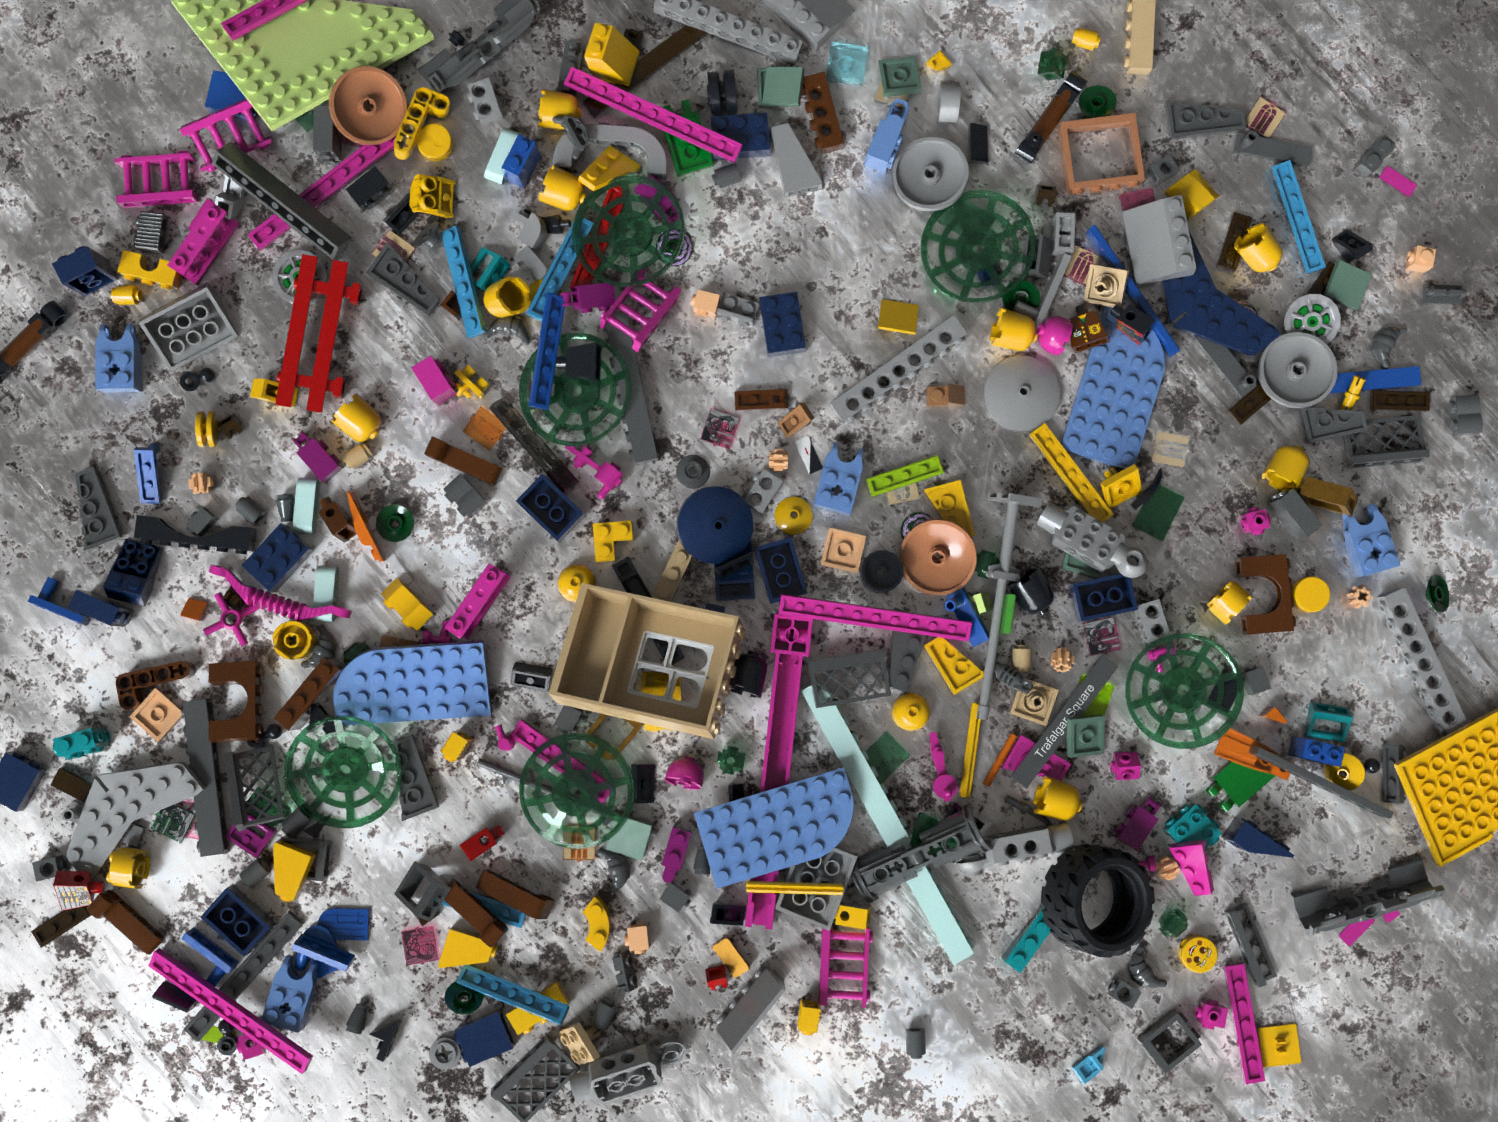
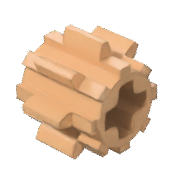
M783 449L769 451V469H774V472H783V469H788V452H783Z
M209 473L191 474V479H188L189 489H192L194 494L211 492V487H214L213 478L210 477Z
M1363 584L1359 585L1358 588L1352 586L1351 593L1346 594L1350 599L1348 604L1354 603L1355 608H1360L1361 605L1368 607V601L1373 599L1370 596L1371 589L1366 590Z
M1060 647L1052 652L1050 665H1053L1057 672L1070 671L1075 663V655H1072V651L1069 648Z
M1167 855L1158 858L1156 870L1160 879L1169 881L1177 878L1176 875L1180 874L1175 858L1173 856L1169 858Z

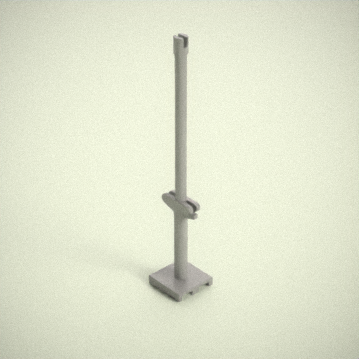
M988 492L987 500L1007 503L1008 506L999 564L988 565L989 570L986 571L987 577L998 580L977 719L988 720L989 701L1007 581H1020V570L1011 566L1019 506L1041 507L1042 499L999 492Z

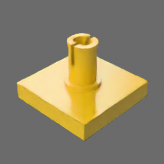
M1135 464L1118 473L1115 468L1105 471L1104 476L1107 479L1101 482L1104 502L1109 509L1142 492L1139 469Z

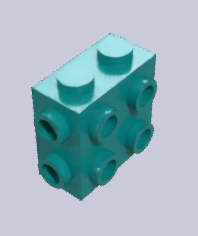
M96 727L53 739V751L58 758L65 757L66 760L84 757L90 753L102 752L104 747L110 745V733L106 730V727Z
M1194 803L1183 805L1179 809L1180 813L1176 817H1170L1165 822L1166 826L1162 828L1175 843L1205 840L1206 846L1204 849L1209 845L1212 846L1220 839L1219 836L1222 834L1218 829L1220 827L1214 819H1209L1205 815L1207 811L1200 804L1196 805Z

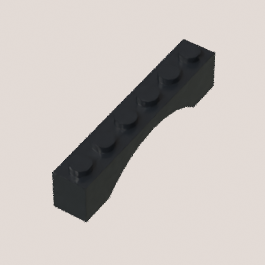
M137 515L134 538L140 539V543L152 544V541H160L159 545L171 546V543H178V547L190 548V545H196L197 549L209 551V547H214L218 552L228 553V549L236 550V554L247 555V551L254 552L257 529L231 526L214 535L192 537L176 531L161 518Z
M629 556L612 565L627 593L652 598ZM652 638L664 660L668 642ZM679 645L676 646L672 665L685 659Z

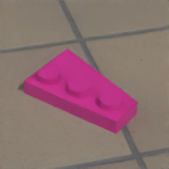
M1019 735L1001 768L1014 771L1035 743ZM1052 754L1037 776H1048L1062 781L1071 763Z
M1205 840L1173 843L1169 849L1195 896L1211 895L1214 891L1211 871L1207 865L1209 859L1208 854H1205Z

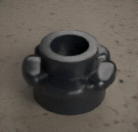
M454 29L451 33H448L450 36L448 40L456 47L458 45L463 46V42L466 39Z

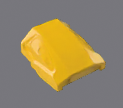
M1196 169L1164 191L1168 198L1182 195L1185 214L1188 220L1221 196L1212 189Z
M415 175L410 186L409 205L412 211L443 218H454V214H452L453 191L456 181L440 176Z

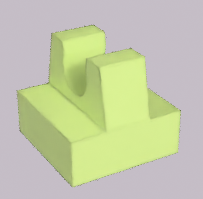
M988 591L976 594L970 598L972 602H976V610L979 614L993 610Z

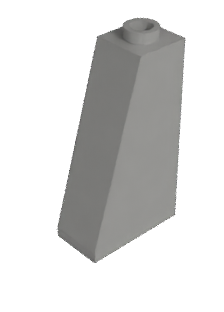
M779 122L773 124V127H770V137L785 198L821 190L822 180L789 123Z

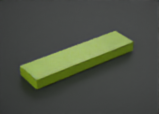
M936 455L867 478L866 483L871 497H875L944 474V470L939 456Z

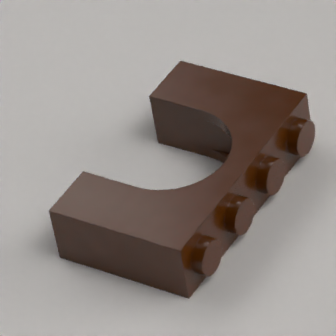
M1286 554L1235 559L1237 578L1264 577L1274 585L1277 593L1275 605L1270 611L1264 614L1241 616L1242 635L1294 631L1296 626V619L1292 614L1294 600L1290 595L1292 581L1288 576L1290 561Z
M324 657L273 719L288 731L301 729L310 718L311 712L308 710L329 686L336 685L337 679L344 670L345 665L335 657Z
M256 660L209 664L210 684L214 686L241 685L247 693L248 700L245 710L238 717L230 720L209 721L208 741L223 743L261 740V735L264 732V726L261 723V715L264 713L263 704H261V696L264 693L261 677H263L264 671L263 666Z

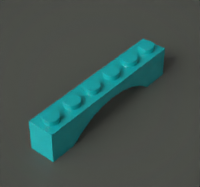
M1044 905L1001 957L1004 962L1020 974L1050 933L1051 928L1046 925L1042 914Z

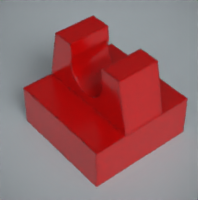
M724 965L705 969L708 988H711L713 991L716 990L715 986L722 985L723 988L727 987Z

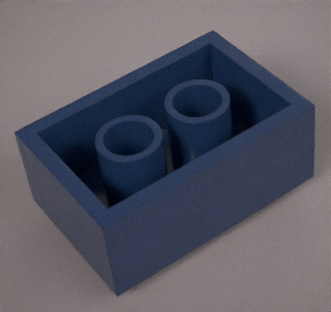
M767 112L710 117L712 131L743 145L737 159L770 156ZM713 154L714 161L726 160L722 157Z
M88 246L78 247L74 250V253L61 256L56 262L52 263L61 283L84 297L119 280L109 260Z
M797 292L759 297L767 357L805 352L806 346Z
M541 474L516 500L559 543L586 516L544 474Z
M280 523L241 566L269 592L276 593L314 552V549L298 534L294 533L288 525Z
M792 537L754 548L770 604L780 602L781 594L794 596L807 594Z
M1122 574L1069 585L1077 622L1138 610L1132 580Z
M235 885L227 887L201 915V918L243 957L249 954L276 925L268 915Z

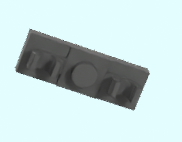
M575 41L565 42L557 92L568 93L576 97L577 91L566 87L564 82L571 67L581 71L585 48L584 43Z
M1382 744L1383 802L1404 803V800H1406L1404 788L1394 763L1403 759L1405 747L1398 744Z

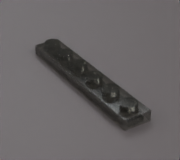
M505 397L491 404L489 409L563 493H566L579 483L578 479Z

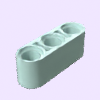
M505 127L503 128L486 167L485 178L502 185L505 183L506 177L501 167L520 133Z
M298 478L293 515L294 533H315L320 492L319 479Z
M317 566L313 608L337 606L338 567ZM331 613L314 617L313 620L334 622L336 615Z

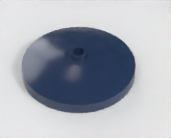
M719 486L699 489L692 493L680 507L676 522L678 538L683 548L699 561L711 564L731 561L746 549L753 533L751 510L746 501L731 489ZM716 522L720 525L719 528H715Z

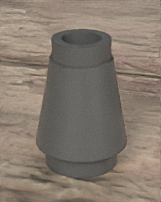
M293 494L277 495V500L275 501L281 522L293 521L295 504Z
M698 846L693 866L695 874L710 875L711 869L704 846Z
M356 1003L346 1023V1031L361 1034L362 1030H365L368 1006Z

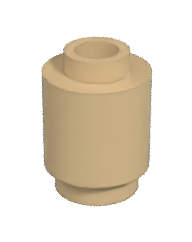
M363 443L344 453L346 457L343 460L349 469L351 467L357 469L368 462L373 454L367 445Z
M1017 645L1016 649L1012 650V667L1018 672H1029V669L1032 668V649H1028V645Z

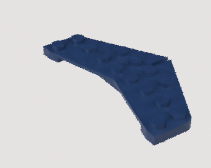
M1189 231L1196 264L1194 274L1162 281L1170 324L1185 313V316L1173 325L1174 328L1249 356L1257 355L1277 339L1281 333L1275 326L1216 289Z

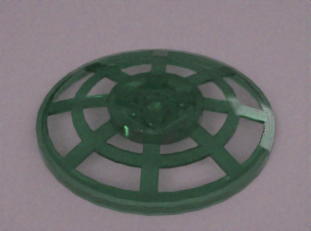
M625 175L613 178L607 186L591 191L579 206L572 228L574 250L583 267L601 282L617 287H635L646 284L661 276L678 257L685 236L683 211L672 192L658 181L638 175ZM629 184H644L658 191L652 200L644 196L630 195ZM621 185L622 197L611 201L604 208L594 202L605 191ZM664 195L674 205L678 214V221L668 223L664 211L658 205ZM632 202H641L647 204L648 207L642 214L632 210ZM624 203L625 212L618 214L616 217L608 213L615 206ZM588 208H591L598 214L592 227V236L580 237L582 220ZM654 210L661 217L663 225L652 227L648 219ZM604 219L610 223L607 235L598 236L599 226ZM680 228L679 242L675 253L670 258L663 252L667 247L670 231ZM635 230V235L632 238H627V231ZM664 233L662 244L658 250L651 245L653 236ZM609 242L614 251L606 258L601 252L599 243ZM581 244H592L596 255L603 262L595 270L585 259ZM645 251L653 255L650 260L638 265V255ZM620 255L629 257L630 267L616 265L614 261ZM658 259L666 264L654 275L638 281V271L648 268ZM608 268L619 272H630V282L613 281L603 277L602 274Z
M988 190L963 192L961 197L949 207L934 211L926 223L921 239L923 266L933 284L949 297L968 303L994 301L1016 289L1029 273L1036 252L1034 228L1023 208L1006 195ZM972 198L989 199L986 210H972L962 213L958 203ZM996 201L1011 207L1021 219L1011 225L1003 216L994 212ZM951 207L956 218L947 225L942 235L931 232L938 218ZM974 216H984L982 226L970 227L966 219ZM992 218L999 221L1006 229L997 234L989 228ZM959 223L963 232L958 239L948 238L951 230ZM1026 226L1030 238L1029 256L1018 254L1019 243L1016 232ZM1009 236L1012 238L1013 253L1002 251L1001 241ZM928 239L939 243V258L942 264L932 270L927 256ZM945 245L955 248L957 258L946 262ZM975 245H983L984 250L981 253H975L973 251ZM998 260L1010 261L1006 269L998 275L993 267ZM1016 262L1025 263L1026 267L1020 277L1006 289L1001 280L1010 273ZM961 264L968 270L966 279L958 277L951 269ZM987 271L991 280L984 282H973L976 272ZM946 272L950 278L963 285L960 295L946 289L935 276ZM994 284L999 291L998 294L985 298L968 297L971 287L983 288Z
M567 333L560 335L559 346L563 354L560 357H566L567 341H592L601 346V352L603 347L609 350L616 357L623 371L613 375L608 365L601 359V367L608 377L601 379L600 383L572 379L566 376L565 372L559 377L554 375V396L550 397L549 405L558 403L563 412L559 419H557L550 410L542 409L546 417L555 424L548 434L536 423L530 411L536 408L528 406L529 402L527 400V385L531 372H534L536 350L527 361L521 374L519 399L524 417L540 436L558 445L580 447L603 439L618 426L629 405L631 381L625 361L612 345L591 334ZM625 378L626 396L622 410L613 406L616 395L615 382ZM610 385V397L607 403L599 399L600 388ZM580 386L582 389L581 394L574 396L573 389ZM595 405L604 409L596 419L590 422L588 411ZM608 413L617 416L615 422L606 431L593 438L591 427L600 423ZM570 414H580L582 425H570L565 422ZM562 428L571 431L584 430L586 440L570 442L555 437Z
M1192 633L1166 635L1147 645L1132 662L1125 682L1127 708L1138 728L1157 743L1177 749L1202 747L1222 737L1238 718L1244 698L1242 674L1231 654L1212 639ZM1193 639L1204 642V645L1199 653L1191 650H1174L1172 640ZM1164 642L1167 653L1158 657L1149 668L1139 663L1149 650ZM1211 647L1218 650L1225 657L1232 668V672L1221 674L1216 665L1206 657ZM1187 655L1195 657L1190 667H1179L1176 656ZM1169 658L1172 669L1164 675L1154 671L1161 662ZM1201 663H1206L1215 676L1204 679L1197 672ZM1136 670L1144 674L1142 682L1143 698L1132 701L1131 680ZM1151 677L1160 682L1159 692L1148 696V682ZM1235 679L1236 699L1231 711L1221 705L1224 697L1223 682ZM1213 684L1218 685V694L1215 702L1206 698L1207 686ZM1180 685H1187L1188 692L1185 695L1178 694L1177 690ZM1162 700L1168 707L1163 718L1155 712L1151 703ZM1202 704L1211 708L1206 716L1198 721L1196 720L1194 711ZM1142 706L1146 707L1150 715L1160 723L1156 733L1150 731L1141 722L1134 709ZM1174 712L1186 713L1189 723L1178 724L1172 723L1170 720ZM1217 712L1228 717L1226 722L1217 731L1202 738L1199 727L1209 722ZM1167 727L1176 730L1191 729L1195 741L1177 742L1162 737Z
M336 715L313 722L296 736L286 755L284 777L291 798L307 816L326 826L355 828L375 821L393 804L401 786L402 765L395 745L380 728L358 717ZM342 720L358 722L368 726L373 731L366 737L357 732L344 730ZM334 721L336 731L325 734L317 741L306 736L307 733L317 726ZM379 735L391 748L396 763H385L381 751L374 743ZM345 736L357 738L363 741L358 749L347 746ZM337 737L339 747L329 751L321 744L328 739ZM302 742L310 747L305 758L304 769L292 771L294 753L298 744ZM369 747L376 754L379 763H368L364 753ZM317 751L325 758L321 767L311 768L314 752ZM340 766H348L350 768V773H343L340 769ZM380 770L379 781L376 787H374L366 779L368 778L369 771ZM386 771H397L395 787L391 796L387 799L380 792L385 781ZM322 774L323 780L327 784L322 791L315 784L312 778L313 775ZM306 777L309 788L317 796L310 806L299 794L294 778ZM361 786L370 793L360 800L354 801L353 791H356ZM332 790L345 793L346 802L334 800L328 797ZM373 798L382 805L379 810L371 815L355 819V807L362 806ZM322 802L334 807L346 808V820L330 818L316 810Z
M567 733L551 738L532 753L522 770L519 796L525 817L539 835L561 847L584 849L600 845L620 831L633 808L635 785L627 761L613 745L587 733ZM568 740H585L595 743L599 747L593 756L583 752H570ZM560 742L562 754L552 758L544 767L534 761L546 748ZM606 750L618 761L624 772V777L613 779L609 769L600 761ZM571 758H581L589 761L584 770L573 769ZM563 760L565 771L558 777L548 771L554 764ZM596 766L605 775L606 782L597 784V781L591 775ZM531 768L539 774L535 785V797L525 799V780L527 772ZM543 778L553 784L550 795L541 796ZM627 784V804L623 815L612 811L616 800V787ZM571 788H578L580 796L573 797L570 793ZM609 789L608 806L605 807L597 802L599 791ZM554 802L555 806L559 809L555 819L547 813L543 804ZM538 806L543 817L551 824L547 833L542 831L534 822L527 807ZM591 809L602 814L595 822L587 825L584 814L588 813ZM566 815L576 816L579 827H569L561 823ZM607 817L618 822L615 828L607 835L592 841L589 831L600 826ZM557 829L569 833H581L584 843H566L553 838Z

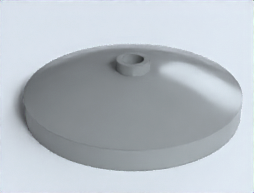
M939 137L917 139L904 147L898 154L892 171L893 185L901 200L914 209L938 211L947 208L955 203L966 189L969 178L966 157L958 146L946 139Z
M1292 332L1279 336L1265 348L1258 364L1259 381L1265 393L1276 403L1289 408H1307L1319 403L1331 392L1337 379V362L1331 349L1318 337L1303 332Z
M1013 356L998 363L987 376L983 389L984 404L991 418L1003 428L1016 432L1032 431L1048 422L1056 412L1060 401L1059 382L1052 369L1041 360L1031 356ZM1024 389L1026 395H1022L1020 391Z

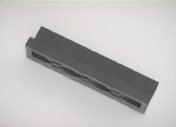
M1243 903L1224 911L1253 983L1258 987L1267 985L1266 981L1277 977V974L1248 904ZM1242 909L1246 913L1244 923L1241 922L1237 911ZM1246 927L1251 928L1254 932L1251 941L1248 940L1245 933ZM1253 945L1261 949L1259 959L1255 957L1252 949ZM1261 963L1268 966L1269 974L1263 976L1260 969Z

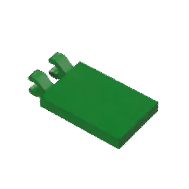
M689 100L681 101L684 114L680 116L702 126L698 111L692 112ZM670 105L663 106L664 109L672 112ZM664 131L677 177L714 167L710 152Z
M1230 761L1212 776L1215 782L1205 791L1210 796L1215 797L1222 789L1228 797L1219 803L1218 806L1222 811L1227 812L1234 804L1236 807L1243 805L1272 780L1275 775L1253 770Z

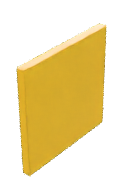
M882 299L878 329L916 334L919 305Z
M1296 1023L1257 1028L1263 1068L1302 1063Z

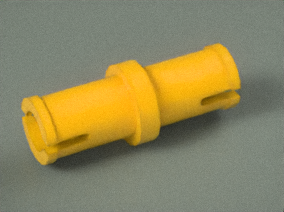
M1354 375L1349 389L1344 393L1345 398L1340 410H1345L1347 406V410L1353 409L1356 400L1360 399L1359 394L1366 381L1365 378L1361 377L1357 384L1360 376Z

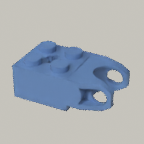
M899 98L895 100L890 106L885 121L880 120L867 152L864 166L882 173H886L887 168L891 169L896 156L894 151L898 152L903 138L901 132L909 112L907 101ZM902 104L905 110L899 109L895 105Z
M101 324L95 341L96 390L103 393L142 392V354H140V342L136 335L135 325L127 324L122 338L114 341L109 326Z
M834 442L832 450L825 458L813 506L850 516L863 469L862 454L864 449L859 448L855 459L852 462L845 463L838 458V443ZM838 487L842 493L835 496L831 489Z
M1375 504L1367 506V521L1364 525L1359 524L1353 516L1342 514L1344 543L1356 578L1401 566L1386 519L1379 512Z
M287 955L282 966L275 974L262 1020L269 1025L299 1033L305 1027L316 991L318 963L314 962L311 964L305 976H298L292 969L293 956ZM286 1003H289L288 1007H291V1009L286 1007Z

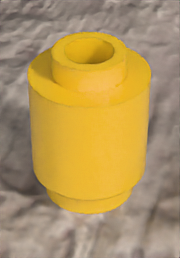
M1083 27L1080 29L1075 28L1071 43L1077 47L1093 51L1094 47L1098 48L1101 36H1098V32Z
M136 285L117 286L111 290V299L113 303L118 305H138L143 297L142 291Z

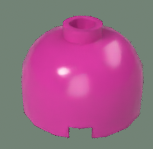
M1052 316L1046 319L1043 324L1040 323L1037 328L1039 345L1050 354L1060 355L1065 349L1062 347L1064 342L1068 343L1072 334L1073 324L1070 322L1071 320L1061 316Z
M684 756L683 759H677L668 766L665 781L674 786H677V784L683 785L684 789L700 790L704 781V771L700 764L695 762V758Z

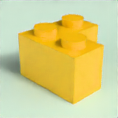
M631 520L593 524L596 563L617 562L615 543L634 541L633 522Z

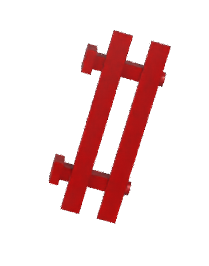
M302 254L299 275L294 280V289L296 291L282 369L277 374L279 386L275 405L291 408L295 386L310 389L306 410L322 413L326 392L333 393L335 398L343 399L346 385L344 378L336 377L335 381L328 379L342 299H348L352 305L360 306L363 287L357 283H352V287L345 286L349 263L337 260L332 262L329 283L314 280L318 257ZM315 293L326 295L313 374L312 376H306L297 373L311 295Z

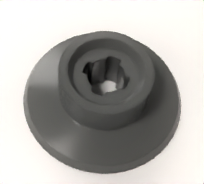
M435 221L426 226L414 240L413 246L421 247L424 245L427 249L432 248L441 237L437 232L439 223Z
M688 455L679 461L676 467V476L684 487L696 489L702 487L708 481L710 468L704 458L698 455ZM695 467L697 473L691 475L688 470Z

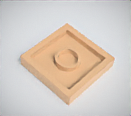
M829 527L820 565L858 574L866 536Z
M155 688L130 715V718L157 742H161L179 722L182 714L181 708L159 688Z

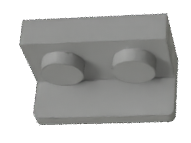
M723 292L716 313L717 316H720L719 319L730 322V320H733L743 327L753 326L760 303Z

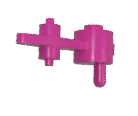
M570 444L565 446L567 450L576 456L572 461L575 463L574 468H583L587 463L597 470L594 477L604 484L598 493L599 499H604L610 489L613 491L616 486L620 487L623 483L621 479L624 474L620 472L621 468L614 462L609 464L605 461L602 466H599L589 459L593 454L591 446L588 445L587 448L583 446L580 451Z
M930 732V755L937 771V776L932 781V790L938 797L944 799L945 802L950 801L957 793L958 783L954 777L946 773L944 751L937 734Z

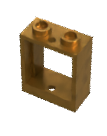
M1307 476L1305 481H1302L1299 486L1300 496L1307 505L1352 517L1358 501V497L1352 488Z
M601 714L584 735L586 738L585 742L591 748L597 747L601 750L600 755L607 761L610 759L614 761L644 724L624 719L634 729L616 751L612 753L592 736L594 731L607 717V715Z

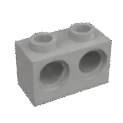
M489 77L467 84L469 91L466 93L469 102H473L475 109H472L475 120H480L481 124L485 125L503 119ZM485 91L483 96H476L477 92ZM485 108H491L488 114L482 113Z
M1056 212L1052 218L1051 255L1061 256L1066 253L1071 256L1074 252L1075 213Z
M763 469L762 473L757 472L752 480L755 482L751 489L748 487L742 495L748 506L763 515L783 484L782 480ZM768 478L772 481V485L769 488H764L761 485V481ZM752 495H760L762 498L759 504L752 503Z
M1156 599L1137 605L1138 610L1134 612L1144 643L1171 636L1170 631L1172 629L1169 621L1165 619L1164 613H1166L1163 602ZM1149 606L1153 607L1155 611L1152 617L1147 614ZM1155 624L1160 627L1158 635L1153 633V626Z

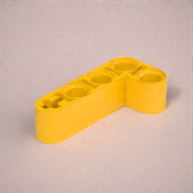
M425 87L418 88L415 91L394 140V154L398 159L405 160L411 156L418 134L423 128L428 114L441 119L449 115L450 100L447 96ZM420 98H426L427 100H426V101H421V100H419V99H420ZM438 105H444L445 107H444V108H439V107H437V106H438ZM413 114H419V115H421V116H420V117H414V116H412V115H413ZM407 130H412V131H414V132L409 134V133H406L405 131H407Z

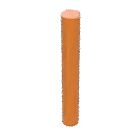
M1010 733L983 782L984 785L990 787L1017 739V736Z

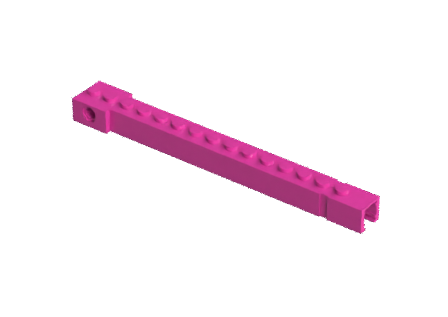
M774 614L770 653H776L760 792L789 784L803 656L809 657L813 624V619ZM779 870L751 878L750 881L778 882ZM749 892L745 927H752V924L766 926L765 929L772 930L776 893Z

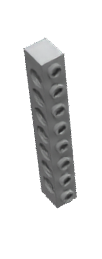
M655 0L654 13L795 66L803 43L799 39L696 0Z
M954 315L835 399L830 403L829 407L842 424L845 422L850 424L858 418L856 415L859 412L863 411L865 413L873 407V402L884 400L888 396L887 392L892 389L896 391L902 387L905 379H913L919 374V369L922 367L927 369L934 363L933 359L938 356L942 358L950 352V347L953 345L957 347L965 341L964 337L967 335L966 330ZM946 334L950 337V341L947 343L943 342L940 336ZM925 346H933L935 352L932 354L927 353ZM910 357H918L919 364H912ZM901 367L904 370V374L898 376L895 374L894 369ZM879 379H887L889 385L886 387L881 386ZM870 389L874 395L871 398H867L864 396L863 391ZM850 400H855L858 403L856 409H851L848 406Z
M1398 588L1377 597L1379 600L1378 606L1387 617L1386 623L1395 635V643L1401 648L1404 654L1402 656L1406 665H1409L1412 672L1411 677L1420 689L1419 695L1428 706L1427 712L1429 716L1435 721V729L1438 735L1444 737L1468 724L1406 588ZM1396 606L1400 608L1399 615L1395 613ZM1404 624L1408 625L1409 630L1407 633L1403 631ZM1413 641L1417 645L1415 651H1413L1411 648V644ZM1421 659H1423L1425 662V666L1423 668H1421L1419 665ZM1429 677L1433 679V684L1431 686H1429L1427 682ZM1438 694L1441 697V702L1439 704L1436 702V696ZM1446 712L1449 714V720L1447 722L1444 719V714Z

